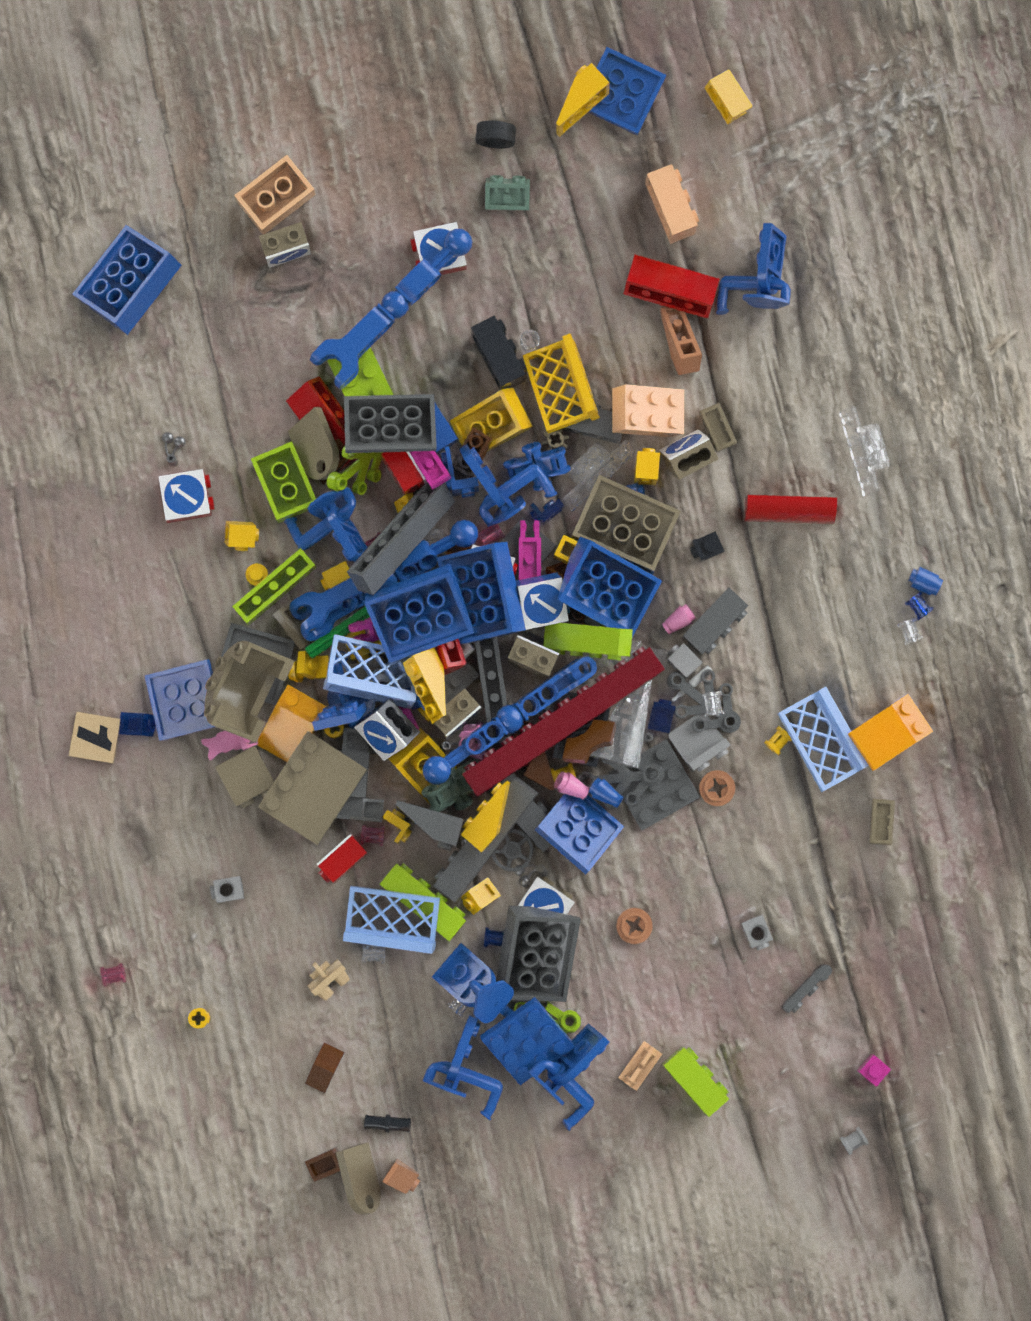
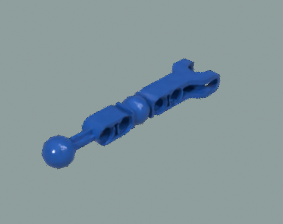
M453 229L448 232L444 240L445 247L430 262L423 259L399 282L395 287V291L385 294L381 304L378 303L342 339L323 341L311 354L310 361L317 366L328 359L340 361L342 368L336 375L334 382L338 389L346 387L358 375L359 358L395 323V319L401 318L407 313L409 305L412 306L439 280L442 275L439 270L454 256H464L470 251L473 243L470 234L464 229Z
M460 520L452 526L450 535L431 545L428 541L422 540L380 589L396 584L398 580L401 582L432 569L438 562L437 555L455 545L462 548L471 547L478 538L477 527L469 520ZM349 578L323 593H304L290 603L289 609L296 619H306L301 624V634L306 640L314 641L327 635L332 630L336 620L365 605V596L368 593L358 591L352 579Z
M591 657L573 660L521 697L516 703L501 707L496 717L491 719V722L481 725L462 740L461 745L445 757L433 756L428 758L423 765L424 778L434 785L445 783L449 779L451 768L470 755L482 753L504 735L517 732L522 727L523 722L529 719L528 717L536 715L551 703L592 677L597 671L596 662ZM543 688H547L550 691V698L548 700L542 697ZM526 700L532 703V711L530 713L526 712L523 707ZM489 726H493L496 729V736L494 738L489 737L487 734ZM472 738L478 743L476 751L469 748V741Z

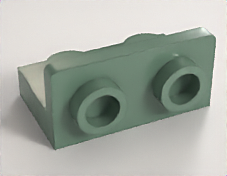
M491 175L490 178H486L485 209L529 210L530 179H525V176L519 175L512 176V179L503 178L501 175Z

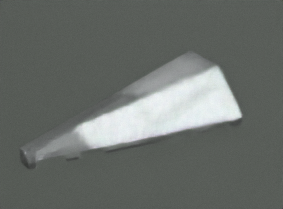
M652 680L617 703L609 718L616 723L612 745L601 747L590 756L639 769Z

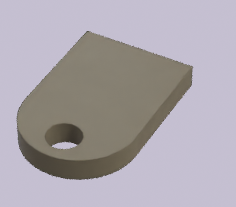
M314 407L288 430V433L307 476L315 480H326L330 473L335 472L337 469L339 451L322 408ZM324 462L326 465L325 471H323L322 468Z
M369 1142L336 1152L347 1200L351 1208L360 1215L375 1212L380 1204L381 1192Z

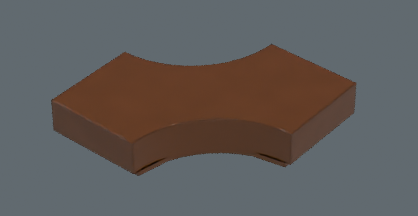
M593 720L590 728L584 734L575 738H567L562 758L564 762L586 764L594 751L601 747L611 746L616 723L614 721Z

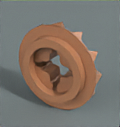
M711 771L700 782V795L706 803L712 806H723L735 794L734 780L724 771ZM713 779H715L718 785H726V787L720 790L721 798H719L716 792H708V790L714 787Z
M630 908L621 913L616 927L618 935L625 942L639 944L650 936L653 925L650 916L644 910ZM640 917L638 926L641 927L640 929L643 932L634 930L629 935L630 925H628L626 920L634 922Z

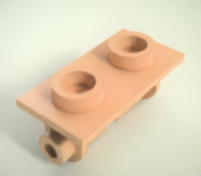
M644 1041L618 1078L637 1091L662 1056V1053Z

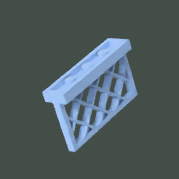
M340 635L333 636L327 675L323 686L324 690L382 703L391 698L397 706L411 709L414 705L417 695L401 662L403 659L394 661L386 666L379 657L385 652L382 645ZM338 642L347 644L351 651L342 656L337 649ZM361 648H367L373 656L364 661L357 651ZM354 654L360 664L351 669L345 658ZM376 659L382 669L373 674L366 664ZM341 662L347 672L343 675L332 673L335 664ZM398 664L404 674L395 679L388 669ZM363 667L369 677L365 680L358 679L354 671ZM385 672L391 682L387 685L380 684L376 676ZM407 677L411 683L410 691L402 689L398 681Z
M826 687L778 713L780 720L821 792L869 766L848 735L851 730ZM812 699L817 706L816 715L805 712L807 702ZM791 711L800 714L798 724L790 723L785 714ZM803 716L814 718L812 730L801 726ZM818 720L827 723V734L816 731ZM800 730L811 734L808 745L800 742L798 738ZM815 735L826 738L823 749L812 746ZM829 740L838 743V754L827 751ZM811 750L822 753L819 764L813 763L810 760ZM826 755L837 758L834 769L823 766ZM841 759L849 762L852 770L848 773L838 770ZM822 770L833 773L831 782L826 785L820 777Z
M351 885L343 941L432 954L436 947L435 938L440 898ZM355 892L364 893L369 901L359 907L354 900ZM380 895L386 896L391 902L384 910H381L374 901ZM402 898L408 899L414 906L405 914L396 904ZM423 902L434 903L433 912L426 917L419 908V905ZM370 903L379 912L371 920L362 910ZM392 906L401 915L393 923L384 913ZM414 909L423 918L415 926L406 916ZM358 912L367 922L362 927L351 926L352 917ZM380 915L389 925L384 930H377L372 923ZM401 919H404L411 928L406 933H399L394 926ZM426 922L431 928L430 937L421 936L416 928Z

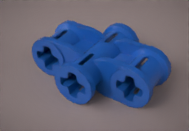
M540 442L529 443L521 448L526 456L509 459L503 463V466L507 469L509 478H512L531 464L538 465L547 478L562 475L571 470L570 465H567L564 455L566 453L565 448L558 447L541 452ZM536 478L532 480L534 482L533 490L542 491L543 488Z

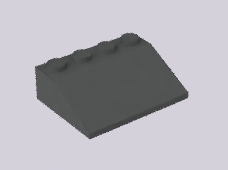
M434 394L344 396L345 453L437 451Z
M397 800V808L435 843H438V848L451 851L452 847L457 848L464 824L463 819Z
M508 906L496 982L504 980L513 988L514 995L511 1000L530 1001L536 997L538 1001L566 1002L581 921L580 917L531 906Z

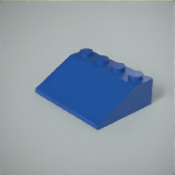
M125 225L72 295L110 324L128 335L182 265L168 251L128 225Z
M580 537L569 557L557 600L606 627L632 629L633 637L662 580L595 542Z
M507 542L492 543L437 557L439 568L448 564L451 565L474 633L458 638L460 645L526 630Z
M450 564L379 589L374 595L366 594L364 604L389 663L474 633L459 584Z

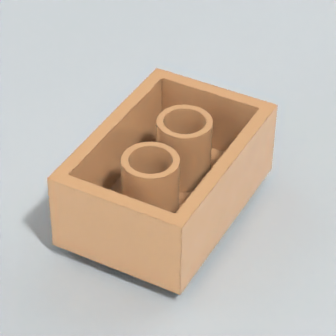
M286 155L234 196L236 202L264 235L316 194L312 185L288 155Z
M672 164L648 173L645 182L670 244L694 235L698 227L697 223L699 222L696 211L690 209L689 202L691 200L687 190H683L681 187V174L678 169L674 170Z
M622 385L612 388V433L675 437L684 434V390L637 385Z

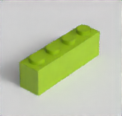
M300 548L232 607L249 626L315 570V564Z
M556 623L545 626L543 646L561 655H565L566 650L570 651L571 656L583 657L584 652L589 653L591 658H602V654L608 655L607 659L621 660V656L630 657L633 630Z
M396 863L380 885L387 891L440 898L436 931L450 942L466 922L463 918L466 914L456 906L453 909L446 904L448 899L439 892L433 894L429 890L431 885L421 877L419 880H416L411 876L414 871L404 863L401 866ZM402 898L400 900L409 909L414 907L408 899ZM423 902L419 905V908L426 917L433 912L434 903ZM414 909L412 912H414L417 916H419V917L423 920V918H422L421 915L417 912V910Z

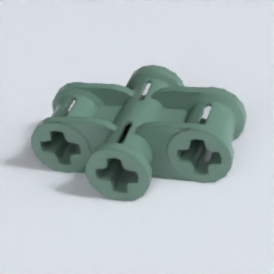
M470 760L457 769L454 766L451 768V774L445 783L440 785L430 784L422 790L423 797L427 798L431 805L430 810L441 812L453 803L456 810H463L473 803L472 797L468 796L473 790L462 774L466 772L463 769L473 761L478 763L477 760Z

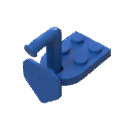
M763 223V230L759 234L761 246L756 258L758 264L757 276H724L719 283L716 314L723 315L729 312V309H727L729 290L757 291V294H744L742 298L749 305L756 308L779 309L790 304L791 289L785 281L781 280L787 235L772 223ZM778 290H781L780 298L771 296L776 294Z
M467 444L459 449L466 463L488 492L479 508V514L487 527L508 520L525 507L526 502L521 495L511 500L509 496L535 478L543 488L545 498L557 495V491L554 490L550 480L536 464L529 465L505 483L496 487L494 475L487 465L482 467L484 462L474 447L470 449ZM497 505L499 509L492 516L488 510Z
M350 487L340 491L324 493L309 504V513L322 519V521L302 535L296 523V517L284 520L299 549H309L333 530L332 535L344 548L342 553L348 561L356 562L368 548L350 519L356 507V499Z
M340 651V654L342 656L347 654L344 651ZM341 662L334 665L332 673L344 674ZM329 691L327 694L329 706L323 708V711L312 722L314 731L347 724L350 729H355L354 727L368 714L374 701Z
M462 943L458 945L432 976L461 1004L467 1007H474V1016L483 1023L493 1021L499 1013L507 1017L514 1012L507 1006L514 995L513 988L504 980L496 982L493 970Z
M469 1015L452 1062L432 1063L425 1072L423 1082L465 1098L467 1093L457 1090L460 1080L491 1091L484 1110L480 1111L484 1117L491 1120V1116L501 1096L503 1085L497 1079L461 1066L463 1058L468 1059L472 1045L469 1044L471 1036H477L481 1025L477 1023L478 1018ZM437 1071L447 1075L444 1084L433 1081Z
M589 1023L572 1039L575 1046L573 1049L556 1061H539L529 1071L531 1076L562 1106L565 1103L555 1094L561 1086L581 1105L570 1117L562 1120L568 1131L594 1106V1099L574 1078L582 1071H585L589 1067L590 1062L597 1055L603 1053L606 1046L610 1043L605 1036ZM546 1069L549 1079L544 1083L538 1076Z

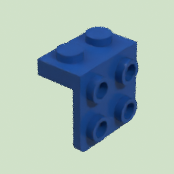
M446 446L445 452L441 453L443 465L448 469L451 479L446 481L449 491H452V496L462 495V498L474 497L475 493L479 492L478 478L472 477L455 480L450 448Z

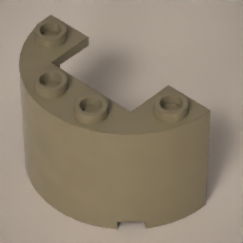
M248 641L235 643L222 657H218L215 662V670L206 682L205 688L207 692L204 716H206L207 721L215 727L257 743L266 724L265 721L258 717V714L275 678L286 681L294 660Z

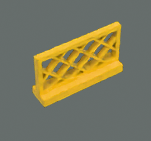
M571 333L562 336L563 340L522 355L548 434L589 418L592 421L600 418L576 343ZM562 348L563 355L559 361L551 358L553 351ZM536 357L543 359L539 368L531 366L529 360ZM548 361L557 364L552 374L543 371ZM561 367L567 368L570 371L566 379L557 377ZM540 375L549 377L545 387L539 386L536 383ZM554 380L563 383L558 393L549 390ZM567 386H571L576 390L572 399L563 396ZM547 393L556 397L551 407L543 404V399ZM560 399L569 402L564 412L555 409ZM573 405L582 408V414L577 416L569 415ZM553 412L562 416L558 423L550 425L549 419Z

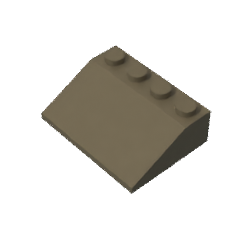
M599 475L571 538L576 541L580 537L589 539L653 575L681 511Z
M307 731L258 807L316 845H319L368 769Z

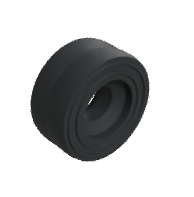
M481 121L476 126L475 141L478 145L488 148H511L515 145L516 127L511 123L503 121Z

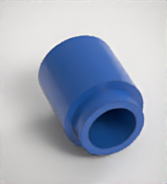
M920 566L917 570H912L908 579L911 582L910 587L929 596L931 594L936 596L943 583V579L939 578V575Z

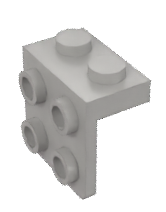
M706 713L695 715L668 735L670 741L692 772L696 769L698 772H701L710 765L708 762L713 757H716L717 760L728 753L727 748L731 746L727 739L722 737L717 728L705 729L702 732H695L692 729V722L698 718L705 721L711 720ZM699 721L696 722V728L702 729V723Z

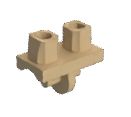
M338 959L331 965L326 960L320 966L317 962L312 964L316 970L310 974L313 981L307 986L315 996L318 995L326 1001L334 993L328 986L333 980L340 986H343L350 979L345 972L346 968Z

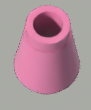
M687 604L682 607L680 605L662 625L670 635L693 624L692 621L696 617Z
M562 771L554 783V787L558 789V792L584 799L589 792V787L570 772L565 773Z

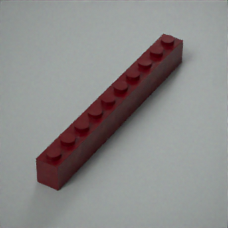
M641 647L632 653L634 658L628 662L624 659L613 666L615 671L609 675L604 672L594 679L597 682L590 688L588 685L583 686L576 691L578 696L572 700L567 697L557 704L559 709L553 713L548 710L539 716L540 721L534 726L531 723L520 729L522 734L516 738L511 735L502 741L503 747L497 751L492 748L482 755L484 758L479 763L473 761L463 769L466 772L462 776L477 798L662 673L665 668L652 649L649 647L645 650L644 647Z

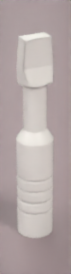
M707 665L689 680L688 684L695 688L702 682L701 673L707 669H712ZM706 672L704 678L706 679L710 673ZM680 690L678 694L671 700L674 702L678 698L682 697L685 693L682 690Z

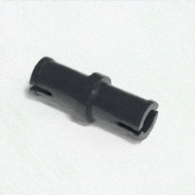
M388 1114L385 1117L365 1115L364 1129L384 1130L386 1133L390 1131L410 1133L411 1118L391 1117Z

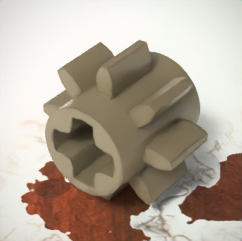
M563 428L549 434L544 432L543 436L547 438V441H543L542 446L547 445L549 447L548 450L558 447L567 449L568 446L563 442L568 440L569 436L562 435ZM558 436L560 444L552 445L550 438Z

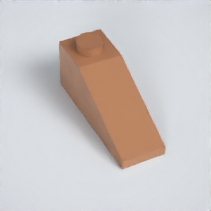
M669 307L660 308L671 358L678 375L698 372L700 370L702 353L685 312Z
M396 1159L382 1182L407 1194L409 1190L413 1192L419 1184L420 1180L417 1179L419 1173L399 1159Z

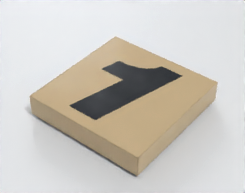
M76 712L69 756L114 764L121 719Z

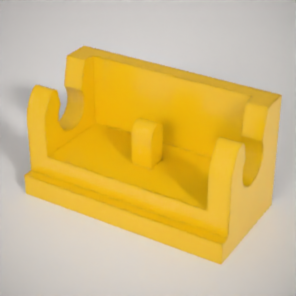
M730 70L709 80L704 88L727 124L745 115L746 111L753 107Z

